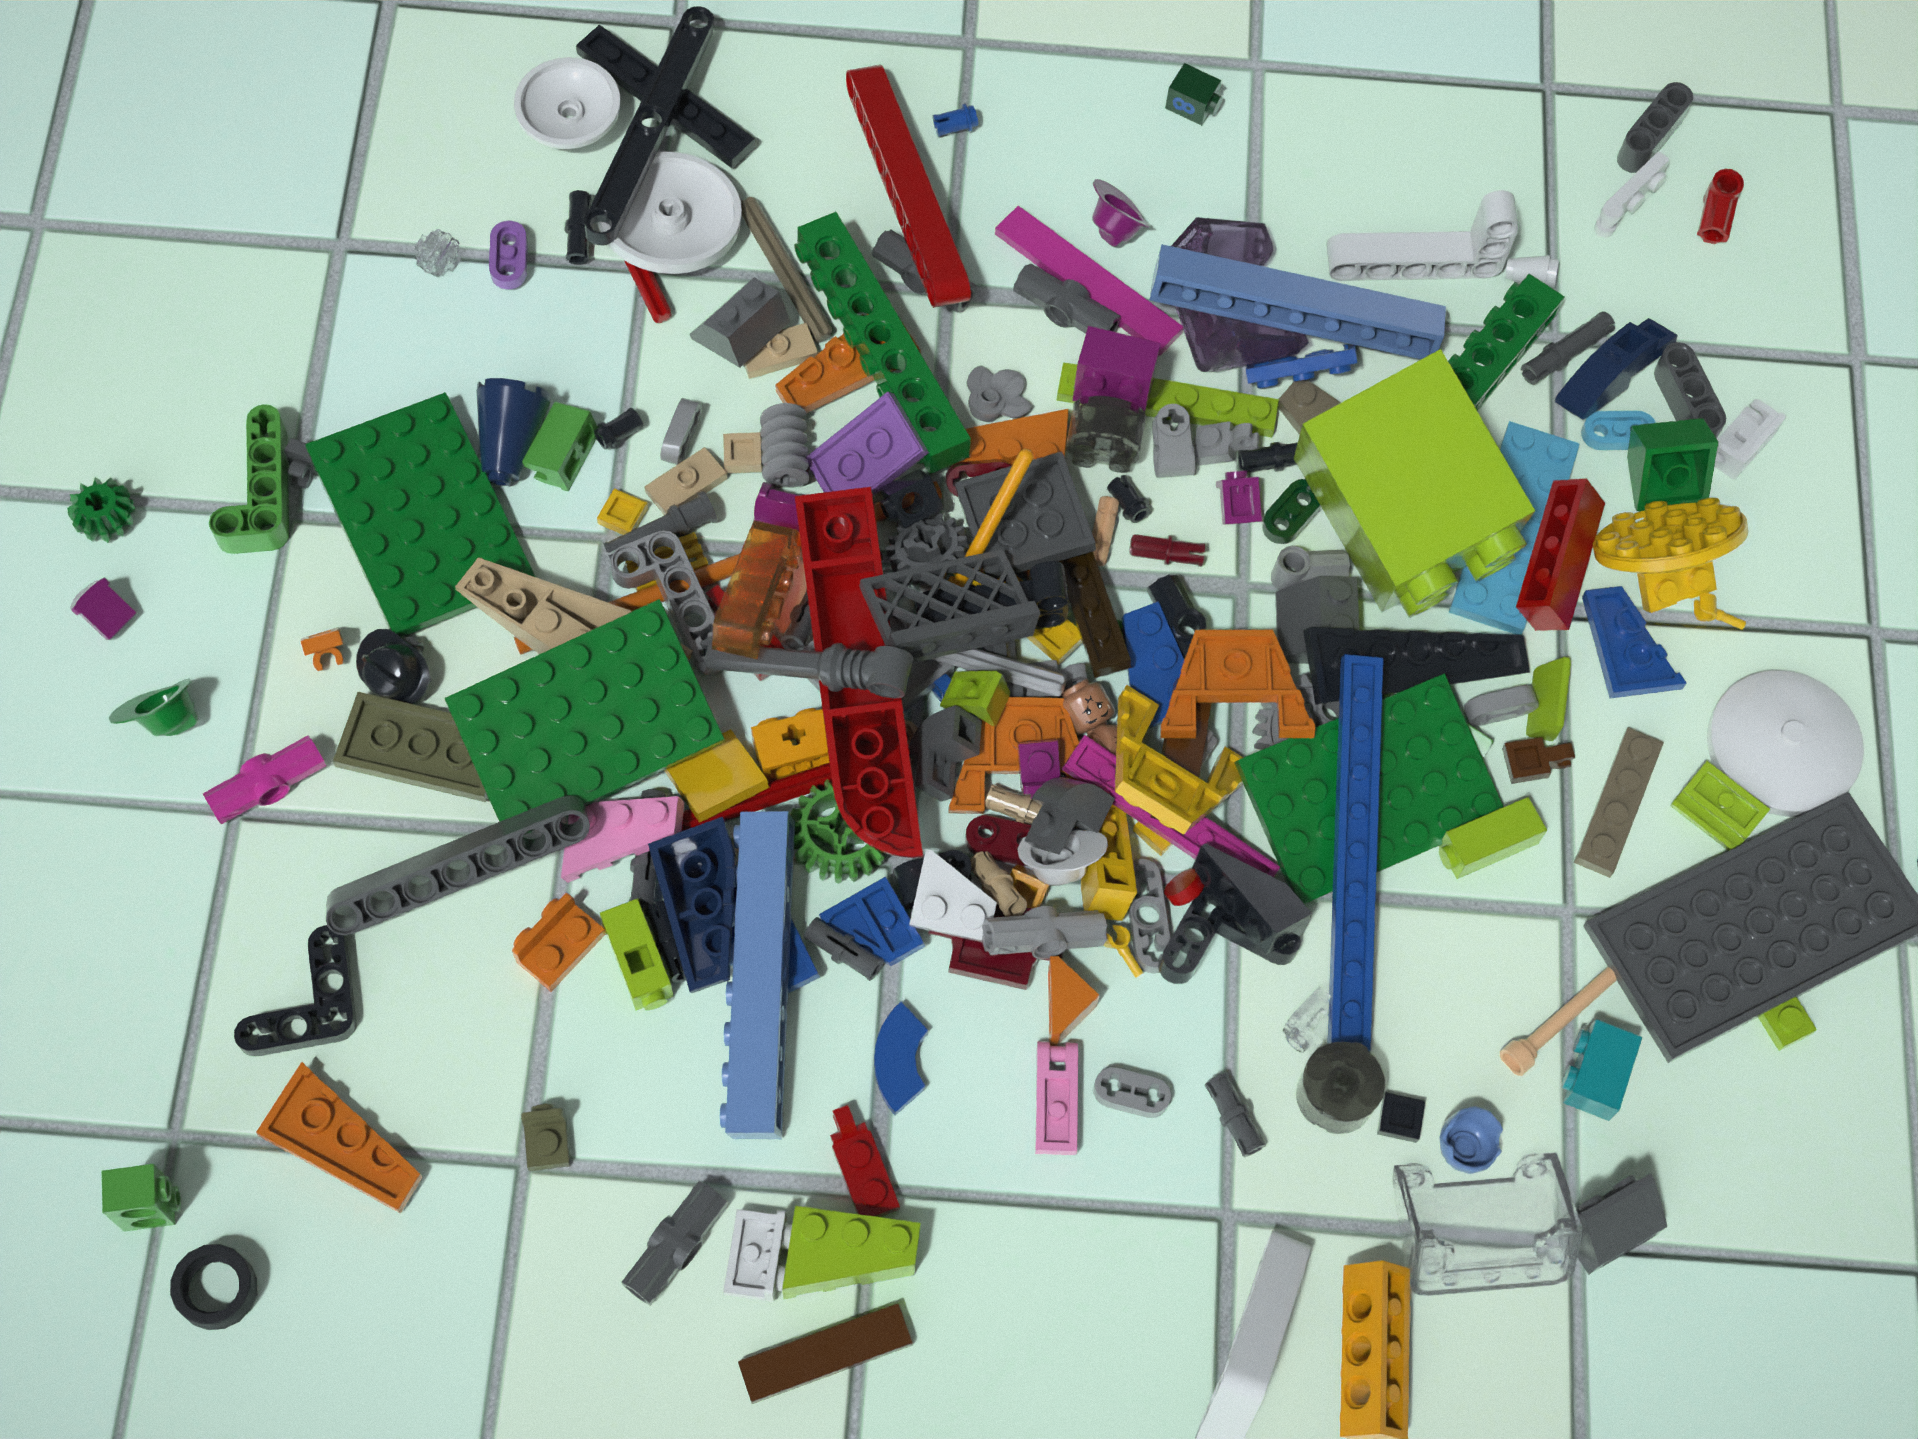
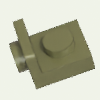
M540 1104L531 1107L530 1112L521 1113L528 1171L570 1167L567 1119L563 1108H556L553 1104Z

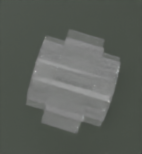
M441 229L432 230L428 236L422 234L414 247L418 251L415 260H417L416 265L422 268L425 273L434 275L437 278H440V276L444 277L448 270L454 272L462 259L457 255L461 248L459 247V241L452 237L450 233L441 231Z

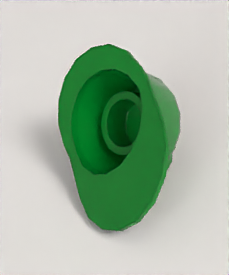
M184 679L172 686L153 690L128 700L110 714V723L120 724L136 720L156 737L177 735L193 727L198 721V716L195 712L194 703L187 691L191 684V679Z

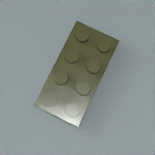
M357 692L333 759L335 767L477 801H487L486 791L451 713Z

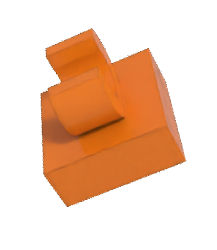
M339 627L301 638L300 642L304 655L314 653L313 665L317 671L323 670L320 657L324 653H332L336 658L337 665L343 663V654L336 647L343 645L344 642Z

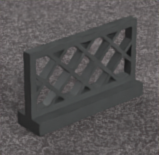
M1003 549L861 579L859 585L885 645L909 652L914 658L913 663L1033 636L1040 616V611L1035 601L1028 602ZM997 563L1002 575L997 580L979 571L982 566ZM956 572L969 579L963 588L945 580V576ZM922 580L933 585L927 596L910 588V583ZM974 581L994 589L989 599L969 591ZM886 588L897 593L893 602L889 603L876 597L874 590ZM938 589L958 597L953 607L933 598ZM998 592L1014 598L1017 605L1005 607L994 602ZM903 596L922 604L917 615L897 606ZM966 600L983 609L981 613L969 615L958 610L962 601ZM927 608L947 616L944 621L935 623L922 617ZM893 615L911 625L908 629L892 632L888 621Z

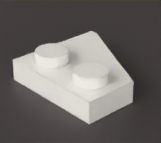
M926 849L909 926L982 942V925L986 918H994L997 902L935 852Z

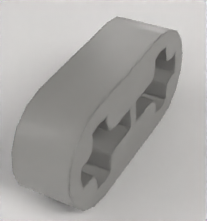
M681 398L662 443L660 459L662 461L678 465L684 460L699 423L702 409L700 402Z
M1530 685L1480 695L1464 704V710L1471 726H1482L1529 714L1539 707L1534 689Z
M1109 1067L1103 1069L1097 1075L1094 1083L1093 1093L1101 1105L1146 1118L1161 1116L1166 1112L1171 1100L1169 1086L1163 1080L1121 1068ZM1110 1079L1118 1080L1117 1087L1128 1090L1130 1093L1116 1091L1114 1097L1107 1095V1088L1101 1086V1084H1108ZM1150 1089L1157 1090V1097L1162 1099L1163 1102L1156 1101L1154 1107L1146 1105L1147 1098L1135 1095L1134 1092L1147 1095Z

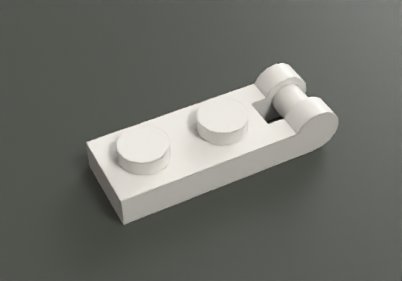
M1658 151L1604 203L1600 216L1594 225V231L1599 237H1611L1621 217L1627 211L1634 213L1643 203L1646 197L1645 194L1649 190L1655 192L1660 188L1667 178V175L1664 173L1670 160L1667 156Z

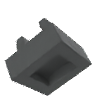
M290 438L284 450L290 465L288 474L294 476L291 481L293 485L306 489L310 484L312 475H318L306 450L305 444L307 443Z

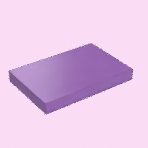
M888 391L806 456L805 459L808 460L809 468L823 492L871 486L873 497L880 492V487L894 481L929 452L896 396Z

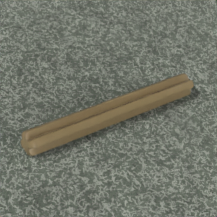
M748 197L741 200V215L802 320L804 323H807L813 339L818 343L829 339L832 336V327L756 198Z

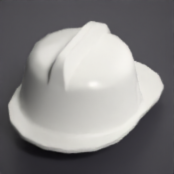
M1072 830L1060 855L1034 848L1024 841L1025 838L1021 840L1018 846V855L1025 865L1032 868L1034 875L1041 882L1047 885L1060 886L1080 880L1085 875L1087 866L1098 861L1105 854L1108 842L1107 838L1099 832Z

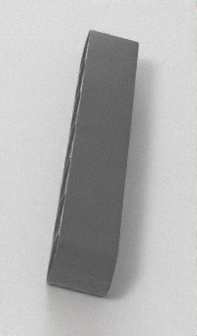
M563 796L337 887L327 896V926L337 935H350L578 843L589 833L590 824L586 806L576 796ZM569 814L580 817L573 824L561 822V819ZM535 829L542 832L541 836L536 839L523 837L529 830ZM492 845H501L505 848L501 853L495 855L486 852V849ZM456 860H462L467 863L464 868L458 870L448 867L449 863ZM419 875L426 876L430 879L428 882L421 885L414 884L410 881L412 878ZM378 891H387L392 896L385 900H379L374 898L373 894ZM347 906L354 910L348 915H340L335 912L337 908Z

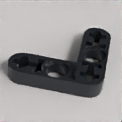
M1206 887L1191 902L1159 960L1158 970L1161 976L1170 983L1183 984L1188 982L1216 934L1277 965H1286L1294 960L1300 948L1301 940L1299 936L1287 943L1283 949L1278 948L1265 955L1258 945L1252 943L1246 933L1237 927L1235 918L1222 908L1218 898ZM1208 904H1212L1215 908L1207 920L1202 917V913ZM1196 929L1202 933L1204 940L1201 942L1191 941L1186 937L1184 930ZM1180 951H1182L1187 956L1184 963L1178 968L1172 964L1176 961Z
M327 925L316 928L308 938V954L314 1005L243 1018L234 1029V1039L244 1054L264 1056L336 1043L348 1039L354 1033L357 1022L348 945L343 935H337L332 932ZM331 937L334 943H338L331 946V955L335 963H327L326 955L322 948L319 947L324 945L325 938ZM327 975H341L343 977V984L339 990L327 993L321 989V982ZM340 1013L343 1019H347L340 1022V1029L333 1030L330 1024L317 1025L320 1033L315 1034L316 1028L312 1020L313 1016H317L320 1024L333 1021V1014ZM291 1020H304L307 1026L306 1031L301 1037L291 1039L285 1036V1027ZM276 1023L275 1031L279 1041L274 1042L271 1034L259 1036L257 1044L254 1045L248 1039H244L251 1035V1029L258 1028L262 1034L273 1032L271 1024Z

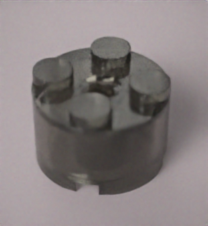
M1090 396L1088 403L1080 405V399L1075 401L1066 443V450L1073 456L1072 463L1083 468H1090L1094 466V463L1109 465L1108 468L1117 473L1130 472L1131 465L1135 464L1140 457L1146 420L1145 412L1139 407V413H1136L1130 409L1131 402L1109 396Z
M1333 1042L1326 1044L1310 1056L1299 1076L1296 1088L1298 1107L1307 1121L1327 1130L1326 1132L1333 1134L1351 1133L1361 1128L1370 1119L1383 1099L1385 1090L1384 1074L1377 1059L1363 1044L1357 1042ZM1334 1083L1344 1086L1347 1089L1346 1093H1344L1342 1088H1334Z

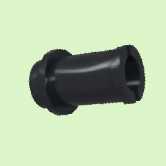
M629 408L626 412L607 423H598V428L594 430V435L603 449L606 450L609 447L615 449L619 441L637 430H641L644 425L638 413L633 408Z
M1121 475L1120 478L1116 477L1108 484L1107 490L1113 497L1118 499L1119 505L1123 509L1122 516L1125 520L1138 523L1150 513L1149 501L1145 497H1140L1126 475Z

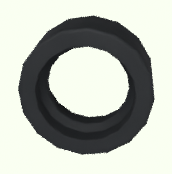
M221 1244L203 1245L188 1252L176 1265L170 1279V1296L176 1310L194 1326L206 1330L226 1329L240 1322L251 1310L257 1296V1277L252 1265L234 1248ZM221 1262L227 1264L236 1271L239 1279V1290L235 1299L220 1311L206 1312L198 1309L192 1303L189 1296V1285L193 1276L201 1267L210 1263Z

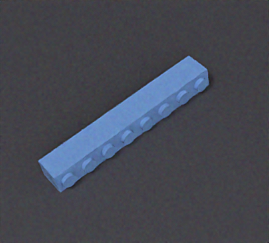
M1161 244L1153 272L1149 300L1417 359H1423L1438 351L1444 338L1446 306L1163 244Z
M788 811L740 812V825H735L733 830L734 847L739 849L738 863H735L734 887H737L736 902H733L732 927H735L734 942H731L730 965L733 966V978L731 982H727L725 992L726 1004L731 1006L730 1022H725L723 1034L724 1044L729 1046V1061L723 1063L721 1075L722 1085L727 1087V1103H721L719 1115L721 1128H725V1133L732 1139L782 1140L795 821Z

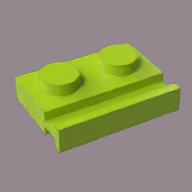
M1706 761L1670 805L1728 851L1740 846L1770 811V808L1708 761Z

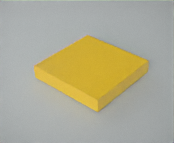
M731 729L722 733L726 742L664 770L699 823L769 788L767 778Z

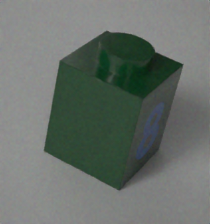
M1184 63L1168 88L1165 109L1202 126L1208 115L1214 116L1223 99V96L1219 95L1221 80Z

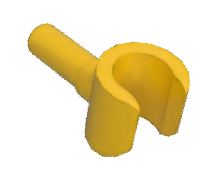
M1702 593L1700 601L1694 600V615L1697 620L1705 622L1716 619L1741 630L1744 629L1746 621L1717 609V598L1714 594Z
M1112 925L1117 933V939L1113 942L1112 937L1106 932L1107 940L1103 946L1116 949L1134 977L1137 978L1144 972L1130 952L1131 950L1128 946L1130 933L1123 926Z

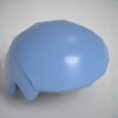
M1477 1106L1457 1111L1445 1121L1441 1128L1439 1136L1441 1155L1454 1170L1474 1174L1487 1170L1502 1153L1499 1145L1500 1134L1503 1131L1501 1123L1490 1111Z

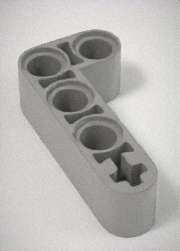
M665 530L658 531L625 544L614 551L611 558V572L613 580L617 585L630 589L653 580L656 581L684 645L693 650L691 656L693 665L695 661L705 662L704 648L699 645L704 638L714 636L717 639L716 643H726L683 546L675 534ZM666 546L671 548L674 554L667 559H661L655 556L653 552L658 547ZM628 560L634 561L639 566L635 572L629 574L620 571L618 568L622 562ZM674 580H684L690 587L685 592L677 593L672 591L669 585ZM696 613L703 616L705 622L698 627H691L686 624L684 619L689 614ZM709 669L708 675H716L722 670Z

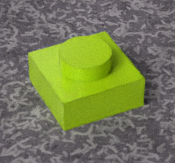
M1797 997L1758 1017L1778 1051L1817 1031Z

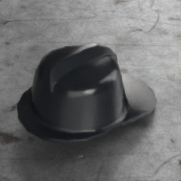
M376 629L367 634L360 643L356 654V668L360 679L372 693L377 694L379 697L414 704L421 699L429 685L430 673L426 659L416 648L389 629Z

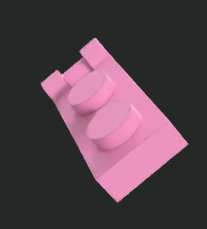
M1037 1041L1035 1154L1076 1155L1078 1131V1043L1065 1042V1046H1050L1049 1042ZM1050 1062H1064L1065 1071L1049 1070Z

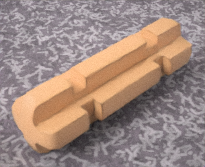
M1102 496L1098 504L1092 535L1096 545V551H1093L1099 567L1104 566L1107 562L1119 501L1115 497Z

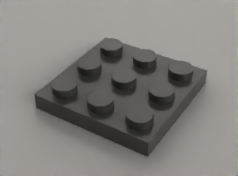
M1062 452L1032 460L984 553L1003 549L1015 574L1030 570L1033 566L1042 562H1058L1096 551L1094 537ZM1012 466L955 482L956 493L972 540L975 538ZM997 563L982 566L984 574L995 579L1001 577L1002 573Z

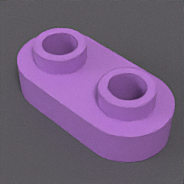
M502 221L496 224L490 233L489 271L492 282L501 289H515L523 284L527 276L528 240L524 227L516 221ZM507 242H515L513 245H505ZM507 272H513L511 275H504Z

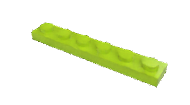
M1063 362L1056 401L1082 405L1080 402L1072 401L1077 364ZM1154 378L1144 416L1155 418L1160 409L1165 405L1178 404L1188 412L1190 424L1204 426L1231 422L1235 427L1238 424L1251 423L1252 433H1259V436L1272 438L1279 399Z

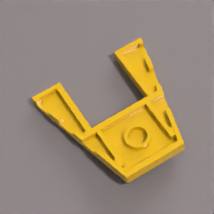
M1126 685L1118 697L1115 792L1121 795L1129 804L1140 807L1156 817L1164 826L1174 828L1184 835L1243 785L1234 764L1235 761L1243 757L1225 746L1218 755L1207 782L1198 778L1142 743L1159 704Z

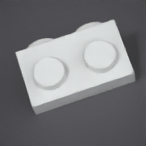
M736 1210L723 1288L724 1296L774 1303L775 1291H782L786 1268L785 1265H780L782 1249L789 1248L792 1224L786 1223V1211L777 1210V1214Z

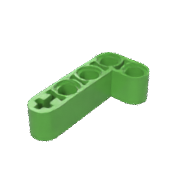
M258 405L247 414V505L221 507L214 511L209 519L210 530L219 548L228 554L274 551L283 547L289 538L288 460L284 451L288 444V435L279 411L271 405ZM274 458L268 463H262L266 459ZM274 491L269 496H262L266 492ZM275 524L271 529L262 530L266 525ZM237 527L230 533H224L229 528Z

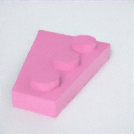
M679 796L600 801L586 806L590 824L589 833L580 842L564 848L561 878L569 883L579 879L581 873L594 868L602 870L613 866V861L633 853L638 856L649 852V843L681 832L685 802ZM569 814L568 824L577 822L580 817Z

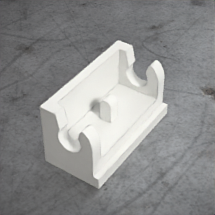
M1754 399L1750 404L1754 409L1746 406L1717 439L1718 448L1714 467L1733 481L1739 477L1776 435L1787 417L1784 413L1777 412L1759 399Z

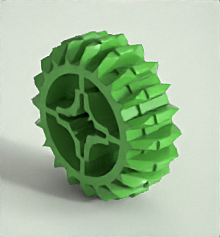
M828 779L824 782V791L813 785L810 788L811 798L801 795L798 799L801 808H793L791 810V817L795 821L794 849H798L795 853V859L797 862L807 861L805 868L808 873L820 868L819 878L822 881L828 877L829 873L835 874V882L838 884L842 882V874H849L853 882L858 880V870L870 876L872 874L871 863L881 866L884 863V856L882 855L884 852L866 844L860 850L847 854V850L851 846L864 844V841L855 835L844 821V827L846 828L844 834H842V843H838V834L836 833L838 827H840V819L843 817L835 801L832 782ZM835 807L831 815L818 817L817 821L814 820L823 811ZM811 838H818V842L829 844L833 848L834 854L820 849Z

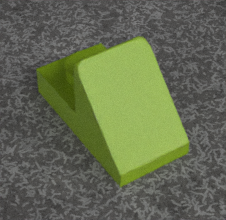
M955 671L940 706L946 709L957 705L991 726H996L1009 699L1010 690L1003 675L997 671Z

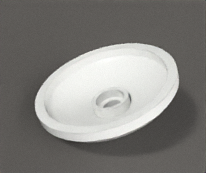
M576 57L555 58L535 66L521 79L514 94L515 115L522 130L538 143L558 149L580 148L601 139L616 123L621 107L619 89L613 77L600 65Z

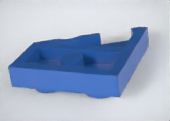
M886 876L819 914L824 923L843 935L849 933L854 936V942L877 957H881L884 963L889 966L895 965L926 947L916 928L909 926L910 918Z

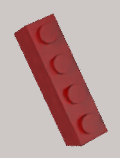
M1587 478L1553 480L1516 604V608L1535 631L1570 629L1592 552L1593 542L1596 538L1605 502Z

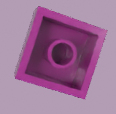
M1088 326L1077 364L1072 401L1080 402L1089 408L1100 407L1116 411L1118 414L1126 417L1137 416L1144 418L1154 382L1161 343Z

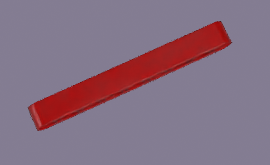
M879 64L847 70L846 87L849 98L931 306L935 308L969 301L971 290L966 270L883 66Z

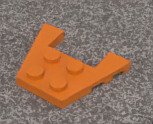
M1273 629L1195 630L1181 668L1178 683L1172 693L1169 708L1161 724L1160 738H1196V703L1267 702L1277 703L1279 738H1314L1315 724L1313 719L1309 718L1305 709V701L1300 690H1297L1290 674L1291 669Z
M1009 697L996 726H991L982 720L979 755L964 760L953 792V798H951L948 807V813L984 814L985 774H1019L1017 742L1056 739L1058 741L1060 775L1076 780L1062 770L1079 743L1070 714L1063 706L1064 698Z

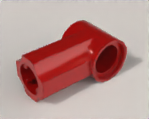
M1725 168L1716 172L1703 196L1704 206L1697 235L1702 238L1703 242L1715 245L1720 242L1726 243L1729 239L1738 198L1744 188L1742 176L1733 169Z

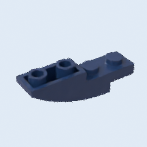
M1650 318L1638 326L1629 322L1605 341L1580 366L1557 394L1555 403L1582 420L1586 419L1628 389L1631 377L1659 358L1669 344L1676 342L1678 335Z

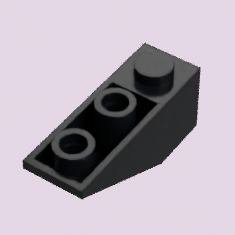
M1206 843L1200 847L1192 869H1195V873L1198 874L1202 884L1206 885L1218 898L1222 908L1241 925L1248 939L1252 943L1257 944L1265 955L1302 935L1312 912L1286 883Z

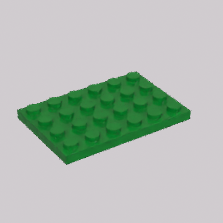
M446 392L305 444L313 467L388 628L400 637L477 608V606L459 593L455 586L478 557L536 577L486 473L481 470V463Z
M660 599L444 698L499 822L567 795L578 797L584 802L585 806H588L726 742ZM535 829L527 831L524 835L534 831Z
M1445 674L1382 700L1376 873L1442 845V838L1447 831L1504 807ZM1339 718L1315 727L1314 738H1289L1234 762L1284 879L1304 904L1333 892Z

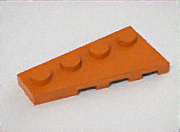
M909 333L910 337L912 338L913 342L915 343L916 347L918 348L919 352L921 353V349L919 348V346L917 345V343L915 342V340L913 339V337H912L911 334ZM842 334L838 338L835 336L825 344V349L814 358H807L775 384V388L782 403H792L801 406L807 414L874 381L873 376L868 377L864 373L860 364L859 352L856 347L851 348L848 345L844 334ZM874 341L873 343H875V344H884L885 342H883V341Z

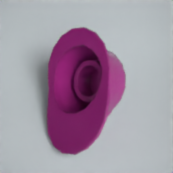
M1095 179L1092 182L1099 196L1092 221L1098 227L1101 238L1109 245L1115 247L1121 241L1129 242L1143 226L1150 227L1135 204L1118 188L1101 179Z

